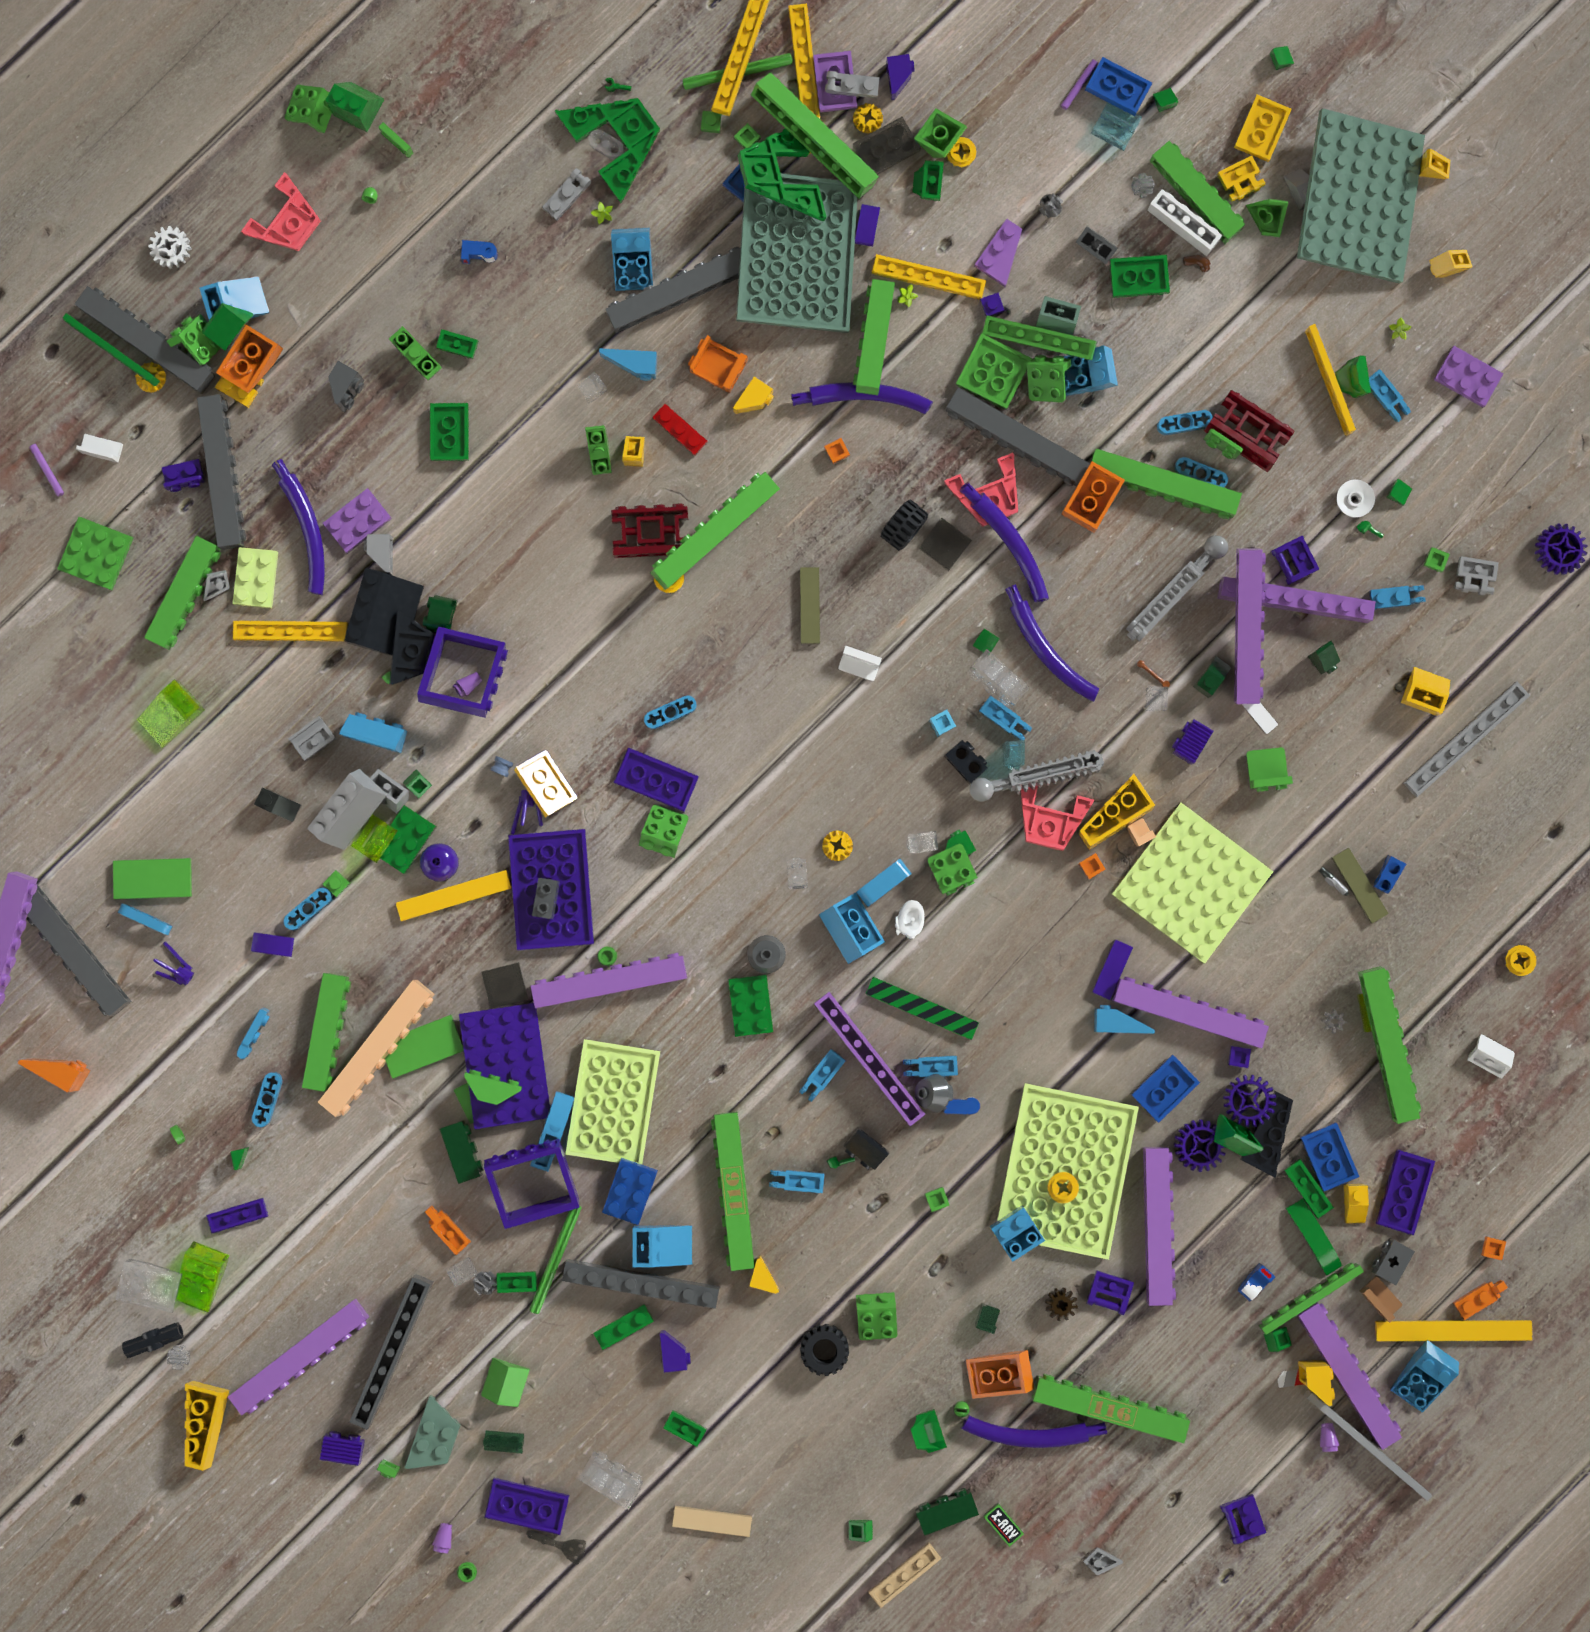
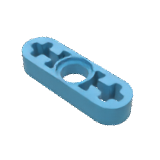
M1207 410L1166 416L1158 422L1157 430L1162 435H1172L1205 429L1213 416ZM1202 415L1208 418L1205 424H1203V421H1197L1195 423L1196 426H1194V420L1200 419ZM1174 419H1176L1177 429H1175V426L1169 427L1168 431H1166V428H1162L1164 422L1173 424L1175 422ZM1180 419H1189L1190 426L1187 428L1182 427Z
M1182 457L1175 463L1174 469L1178 474L1217 485V481L1212 478L1210 482L1207 481L1210 474L1213 473L1211 477L1218 478L1220 476L1224 482L1217 486L1224 488L1228 483L1226 473L1192 459ZM1185 462L1186 467L1190 469L1193 467V465L1196 467L1194 468L1192 475H1190L1189 473L1191 472V470L1185 469L1184 471H1181V466H1179V464L1182 465V463ZM1204 469L1206 477L1203 479L1198 478L1196 471Z
M692 696L681 697L648 712L644 717V722L650 729L659 728L694 712L697 707L696 700ZM687 699L689 702H693L691 709L688 710L687 707L682 708L683 713L679 714V709L675 704L679 703V706H682ZM668 707H673L676 710V714L672 718L665 715V710ZM662 711L665 721L662 722L660 718L656 720L657 724L655 725L648 723L650 720L649 716L658 717L660 716L658 712Z
M327 888L315 890L285 916V927L290 930H297L331 902L332 893ZM320 892L327 893L325 896L327 900H320L317 903L320 905L319 907H317L315 902L311 901L312 898L314 900L319 899ZM310 903L313 906V912L307 915L303 912V906ZM299 910V913L303 917H305V919L303 920L302 917H300L296 920V926L290 925L289 923L291 922V920L289 918H296L299 915L296 912Z
M123 903L118 910V913L166 935H169L173 927L164 921Z
M277 1072L268 1073L263 1079L252 1115V1122L257 1127L267 1126L271 1121L283 1082L282 1076ZM273 1076H275V1080L278 1081L277 1084H273L271 1089L275 1090V1093L272 1091H265V1088H270L271 1082H269L268 1079L273 1078ZM265 1094H269L272 1097L270 1105H265L262 1102ZM259 1107L265 1109L269 1108V1111L264 1112V1118H266V1121H262L261 1123H259L260 1119H258L257 1116L261 1115L263 1112V1109H259Z

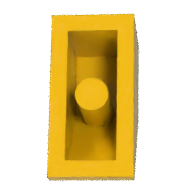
M1448 250L1429 260L1431 264L1430 270L1435 278L1447 277L1473 267L1467 250Z
M753 377L734 405L733 412L739 414L763 409L774 398L772 395L773 388Z
M1343 1184L1345 1223H1365L1369 1207L1368 1185Z

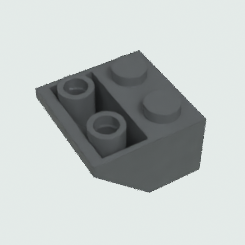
M337 361L328 378L334 402L345 413L347 409L350 410L352 408L356 394L362 391L364 380L357 371Z

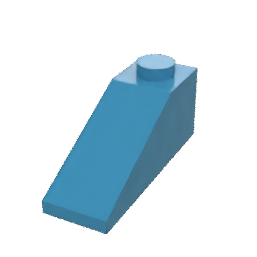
M599 348L602 358L640 378V380L651 381L652 378L656 379L657 352Z
M1100 1005V1009L1095 1008L1094 1032L1155 1034L1154 1029L1117 1009H1111V1005Z

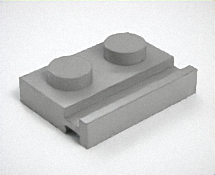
M318 716L288 739L304 761H307L337 738L322 718Z

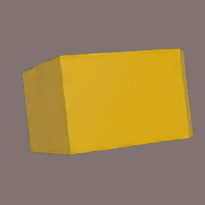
M1427 149L1422 156L1419 176L1449 179L1450 160L1432 149Z
M626 436L622 457L624 466L643 467L645 437Z
M760 1255L757 1257L749 1286L776 1294L779 1292V1288Z

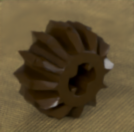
M1062 1287L1061 1293H1059V1290L1055 1288V1295L1050 1292L1048 1293V1296L1052 1299L1045 1300V1303L1050 1305L1045 1309L1047 1312L1052 1311L1050 1313L1051 1318L1057 1315V1320L1061 1321L1063 1315L1067 1321L1069 1320L1068 1313L1071 1316L1075 1315L1071 1309H1078L1076 1304H1072L1077 1301V1298H1071L1073 1295L1071 1290L1066 1293V1288ZM1060 1300L1066 1302V1304H1063L1065 1307L1062 1309L1057 1306Z

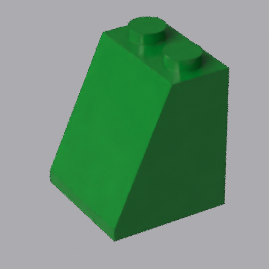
M352 82L335 83L325 101L335 117L368 132L384 98Z

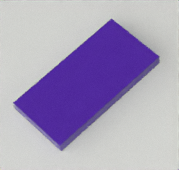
M628 747L614 783L685 812L699 776Z
M1396 1150L1375 1224L1410 1235L1415 1234L1435 1165L1434 1160Z
M494 1478L484 1518L560 1535L570 1495Z

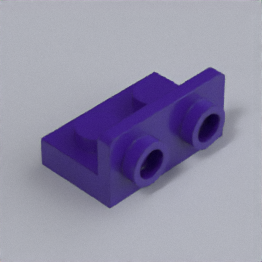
M199 459L162 467L165 481L163 486L168 491L170 490V492L181 491V488L187 486L189 488L199 487L200 483L205 482Z

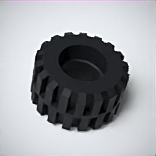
M910 499L891 517L883 528L880 537L900 551L908 545L928 519V513Z
M818 1324L814 1328L811 1327L804 1334L803 1340H801V1359L805 1367H808L810 1372H815L816 1375H834L838 1370L841 1371L843 1365L848 1361L849 1345L847 1338L834 1325ZM822 1339L832 1341L836 1346L834 1357L829 1360L816 1358L813 1353V1347L817 1341Z

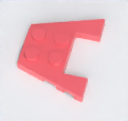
M284 172L275 184L276 189L289 197L284 207L267 229L250 218L241 232L252 238L300 251L321 220L289 176Z
M1014 453L997 459L1004 478L975 489L979 494L985 493L1006 517L1018 513ZM961 474L944 480L945 485L982 527L989 525L970 506L972 502L960 492L961 487L964 485Z
M1038 785L1033 790L1031 787H1028L1027 792L1021 789L1025 842L1063 851L1092 806L1094 799L1077 795L1073 813L1069 814L1034 805Z

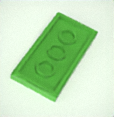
M191 858L113 861L114 899L192 897Z
M452 1015L410 1030L404 1039H400L397 1042L398 1047L394 1053L388 1054L385 1060L393 1079L463 1052V1043Z

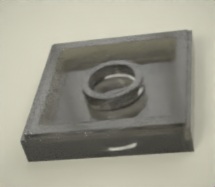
M941 518L918 549L949 571L972 540Z
M519 962L481 972L490 1009L529 1000Z

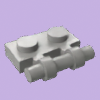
M1459 557L1456 576L1464 577L1463 583L1455 582L1454 589L1465 593L1469 591L1477 592L1478 595L1483 596L1486 594L1493 595L1494 588L1487 586L1488 581H1496L1499 562ZM1471 579L1481 580L1480 585L1470 584Z

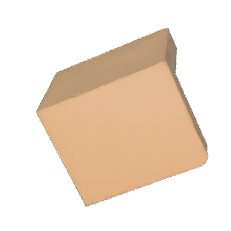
M1143 818L1126 827L1136 847L1156 837L1153 830H1149Z

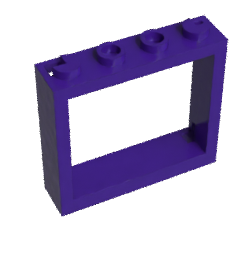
M438 627L417 693L418 702L486 718L487 712H490L493 706V701H491L492 695H496L498 690L497 679L502 677V662L507 660L508 650H506L505 642ZM446 640L496 652L481 704L430 692Z
M548 1139L538 1145L531 1144L524 1149L510 1150L506 1154L500 1156L493 1155L492 1158L484 1160V1170L504 1229L580 1208L579 1197L560 1139L552 1141ZM556 1153L569 1195L506 1212L493 1171Z

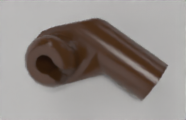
M1199 254L1183 257L1184 266L1196 264L1200 266L1202 272L1210 270V260Z

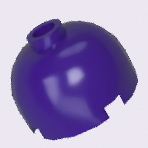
M442 843L433 844L422 852L420 867L427 878L437 882L446 881L457 872L459 858L450 846Z

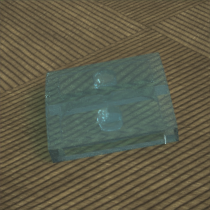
M1107 102L1091 134L1124 151L1142 116L1138 114L1133 116Z

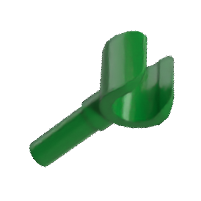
M612 78L605 79L607 83H612L610 87L604 86L608 92H614L616 89L631 91L632 86L615 83Z
M1362 521L1357 526V529L1363 534L1369 531L1380 538L1384 536V534L1374 529L1369 521Z
M834 1156L828 1159L827 1163L830 1168L835 1169L843 1164L854 1162L855 1157L838 1161L837 1157Z

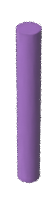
M1092 59L1061 104L1063 109H1068L1098 65L1096 60Z
M36 444L31 445L29 448L58 497L62 496L64 491Z

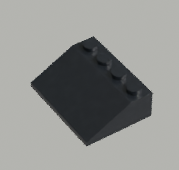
M365 568L344 641L354 646L392 656L396 612L401 611L404 613L403 615L412 621L415 620L424 586L384 572Z

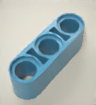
M898 859L856 893L865 905L869 907L912 873L903 861Z

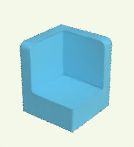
M948 710L935 715L929 720L937 737L956 727Z

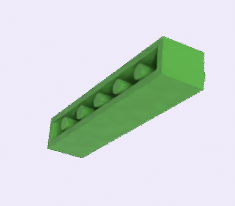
M1168 141L1152 155L1150 162L1204 222L1219 231L1222 235L1220 240L1224 244L1228 243L1245 226L1243 218L1238 213L1235 214L1232 211L1229 202L1225 199L1223 200L1218 195L1217 189L1206 182L1205 176L1200 171L1197 172L1191 160L1181 154V150L1176 144Z
M872 279V286L868 285L866 297H870L869 303H865L864 314L867 315L866 321L862 320L861 332H864V339L860 338L858 350H862L861 356H857L856 367L859 368L858 374L854 373L853 385H856V392L879 394L895 282Z
M198 536L195 537L144 637L145 639L168 650L175 646L179 630L184 628L188 613H191L194 609L196 597L200 596L204 586L202 585L207 574L212 573L211 568L214 562H217L220 558L221 549L217 545Z
M323 973L302 1088L326 1092L333 1083L334 1078L331 1076V1073L337 1064L335 1052L339 1049L341 1042L338 1036L339 1031H342L344 1026L342 1014L346 1011L348 1001L345 1000L346 992L349 993L351 988V981H349L347 976Z

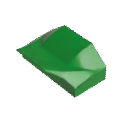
M925 160L923 166L914 172L912 192L919 195L921 199L940 201L944 162Z
M1360 355L1348 360L1342 368L1335 372L1341 392L1349 394L1353 398L1371 393L1366 356Z
M935 1409L917 1414L916 1421L910 1429L916 1448L918 1450H925L928 1453L947 1448Z

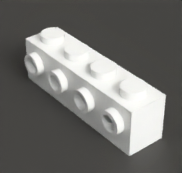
M1163 189L1150 203L1147 210L1206 256H1208L1222 237L1217 229L1208 225L1200 216L1195 215L1186 205L1178 202L1170 193Z

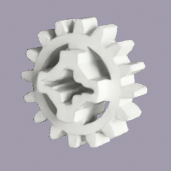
M168 226L166 231L161 227V233L155 231L156 237H150L153 244L148 245L153 250L150 252V255L154 257L153 260L156 263L160 262L162 267H165L167 264L169 269H172L173 264L178 268L180 261L185 264L184 257H190L187 251L192 250L190 245H187L190 243V240L185 238L186 234L183 231L180 232L177 227L173 231L171 226Z

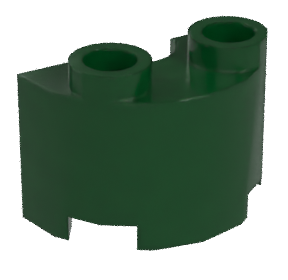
M438 595L429 597L427 602L429 612L428 615L424 616L423 626L435 634L438 627L451 629L458 600Z

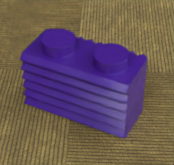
M1195 719L1191 722H1186L1182 729V732H1184L1181 739L1177 738L1172 745V748H1174L1172 754L1191 765L1196 762L1214 732Z
M330 1431L329 1434L323 1437L320 1460L359 1466L362 1461L365 1440L360 1439L361 1436L350 1434L349 1437L341 1436L340 1432Z

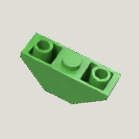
M403 326L389 338L406 360L427 380H430L442 368Z
M604 425L585 427L593 475L612 473L606 427Z
M470 1069L469 1073L465 1072L464 1074L466 1081L479 1101L498 1105L522 1089L518 1081L508 1079L507 1082L500 1081L499 1076L489 1074L488 1077L481 1076V1072Z

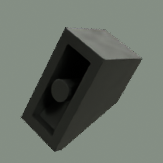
M263 787L254 805L291 822H294L301 807V804Z

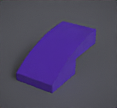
M861 205L855 244L873 247L880 207Z
M254 932L251 951L292 957L294 938Z

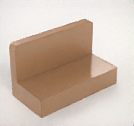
M1375 1276L1360 1290V1293L1387 1322L1390 1323L1395 1319L1393 1314L1402 1307V1303L1379 1277Z

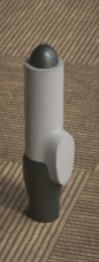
M1324 867L1319 870L1330 886H1334L1342 895H1349L1348 889Z

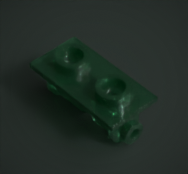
M485 1431V1438L483 1440L484 1450L523 1453V1433Z

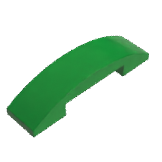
M1300 1199L1285 1208L1314 1253L1325 1275L1327 1276L1342 1267L1343 1265L1336 1251L1304 1200Z

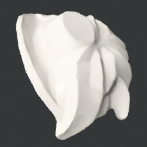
M907 901L901 907L899 915L895 917L897 935L902 933L907 938L914 939L923 928V906L918 901Z

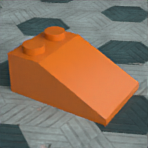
M245 325L216 373L245 392L250 393L274 365L283 348L250 326Z
M1092 461L1061 515L1095 533L1125 480Z
M30 1058L18 1061V1064L67 1093L79 1091L91 1071L86 1068L87 1065L79 1060L75 1062Z
M1028 1350L966 1359L972 1399L1024 1394L1034 1390Z

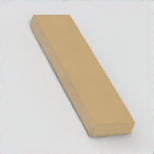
M675 1506L672 1527L750 1537L752 1516Z
M928 1542L869 1590L868 1593L878 1606L882 1608L941 1560V1556Z

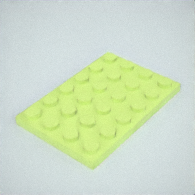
M584 1039L565 1155L620 1163L621 1158L641 1165L643 1164L661 1051Z

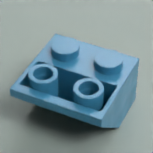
M1022 1205L990 1226L1012 1262L1045 1241Z

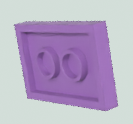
M851 51L813 55L819 111L829 112L857 109L856 96L825 92V85L828 84V79H826L828 71L854 75ZM835 81V85L841 86V82Z
M1453 346L1434 380L1477 405L1485 407L1503 373Z
M367 488L323 522V524L348 554L367 539V534L375 533L392 518Z

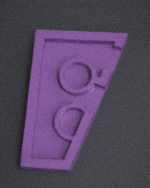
M1006 219L974 267L1006 287L1022 228Z

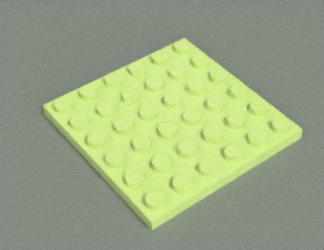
M1179 803L1155 835L1156 837L1152 839L1113 891L1112 895L1205 964L1273 871L1187 806Z

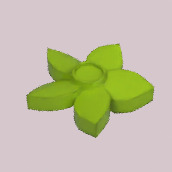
M599 201L598 209L591 211V214L597 217L598 224H601L604 218L612 221L609 212H611L613 206L604 208L603 203Z
M910 284L907 289L899 288L901 295L898 297L897 302L904 303L909 308L912 304L911 299L918 297L917 294L911 293L913 284Z
M1402 317L1397 320V325H1389L1390 329L1395 331L1391 339H1396L1400 336L1406 340L1405 331H1409L1411 326L1405 324Z

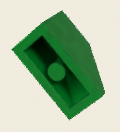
M960 829L950 834L951 838L947 840L945 847L946 850L957 844H962L967 855L976 851L967 832H961Z

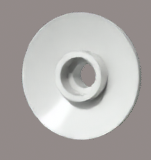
M1350 480L1339 488L1336 497L1337 505L1349 517H1362L1373 508L1375 494L1371 486L1366 482ZM1351 497H1356L1357 503H1353Z

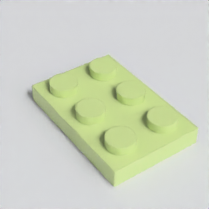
M239 547L233 595L234 605L272 608L278 559L277 551Z

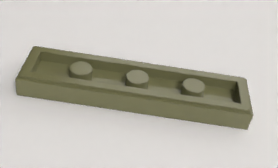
M800 567L801 644H820L819 567Z
M1350 848L1331 857L1370 923L1372 924L1388 915L1389 913Z

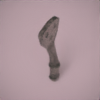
M528 1530L526 1533L529 1539L560 1549L565 1557L575 1565L580 1563L585 1554V1540L571 1539L563 1542L556 1541L534 1530Z

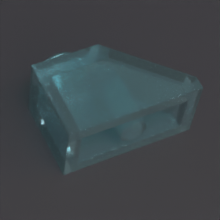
M1025 740L1005 741L1002 745L1004 768L1008 767L1009 771H1012L1013 768L1019 770L1020 767L1025 765Z

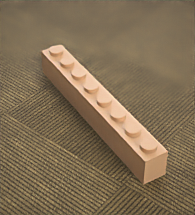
M412 980L318 1103L335 1117L344 1116L351 1108L349 1104L352 1100H357L363 1091L361 1089L365 1084L368 1085L373 1080V1073L384 1066L386 1056L388 1054L391 1055L397 1049V1042L408 1035L410 1032L408 1028L412 1023L416 1024L422 1016L420 1014L424 1008L427 1009L434 1001L432 998L435 994L418 980Z

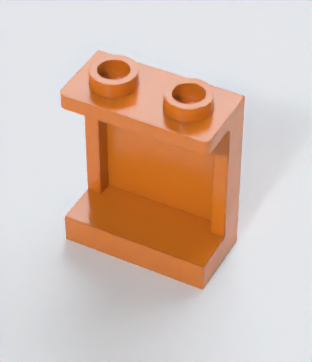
M707 335L705 340L701 339L699 342L697 355H693L688 363L690 373L731 393L748 361V356L743 353L738 354L711 340V337Z

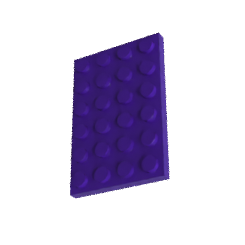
M586 829L508 835L517 950L594 944ZM538 878L560 881L554 919L532 916Z
M534 1003L459 1014L466 1071L469 1073L470 1069L481 1072V1076L488 1077L489 1074L499 1076L500 1081L507 1082L508 1079L518 1081L519 1086H522L520 1092L498 1105L477 1100L469 1086L474 1129L546 1119L550 1110L537 1008H535Z

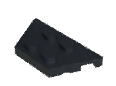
M401 611L396 612L389 685L424 674L433 645L434 633L424 629L419 623L403 615L404 613Z

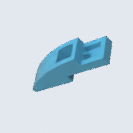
M556 1091L538 1144L544 1143L548 1139L549 1141L561 1140L575 1097ZM555 1154L534 1159L531 1161L530 1166L549 1172Z

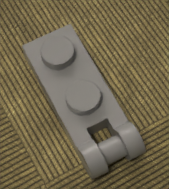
M828 71L826 76L828 84L825 85V92L877 98L880 77ZM835 81H840L841 86H836Z
M577 168L542 206L543 210L556 221L560 219L591 184V180L588 177H584ZM576 180L580 183L578 187L574 185Z

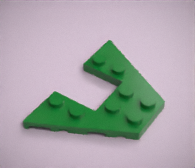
M638 98L629 99L628 101H614V103L592 104L587 107L578 106L574 109L555 110V114L576 143L608 122L628 149V151L598 171L621 204L660 132L657 123Z
M786 128L782 132L775 133L767 137L766 140L760 143L757 142L750 148H745L739 152L737 156L746 189L820 221H825L827 217L818 185L783 184L776 157H808L810 153Z

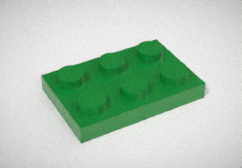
M1167 255L1110 259L1112 298L1170 293Z
M430 403L431 461H469L468 403Z
M404 805L372 853L405 874L437 826Z
M767 975L728 979L735 1037L773 1032Z

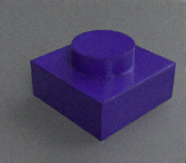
M999 293L980 299L986 317L1005 311Z
M1231 1046L1228 1065L1248 1068L1251 1049Z

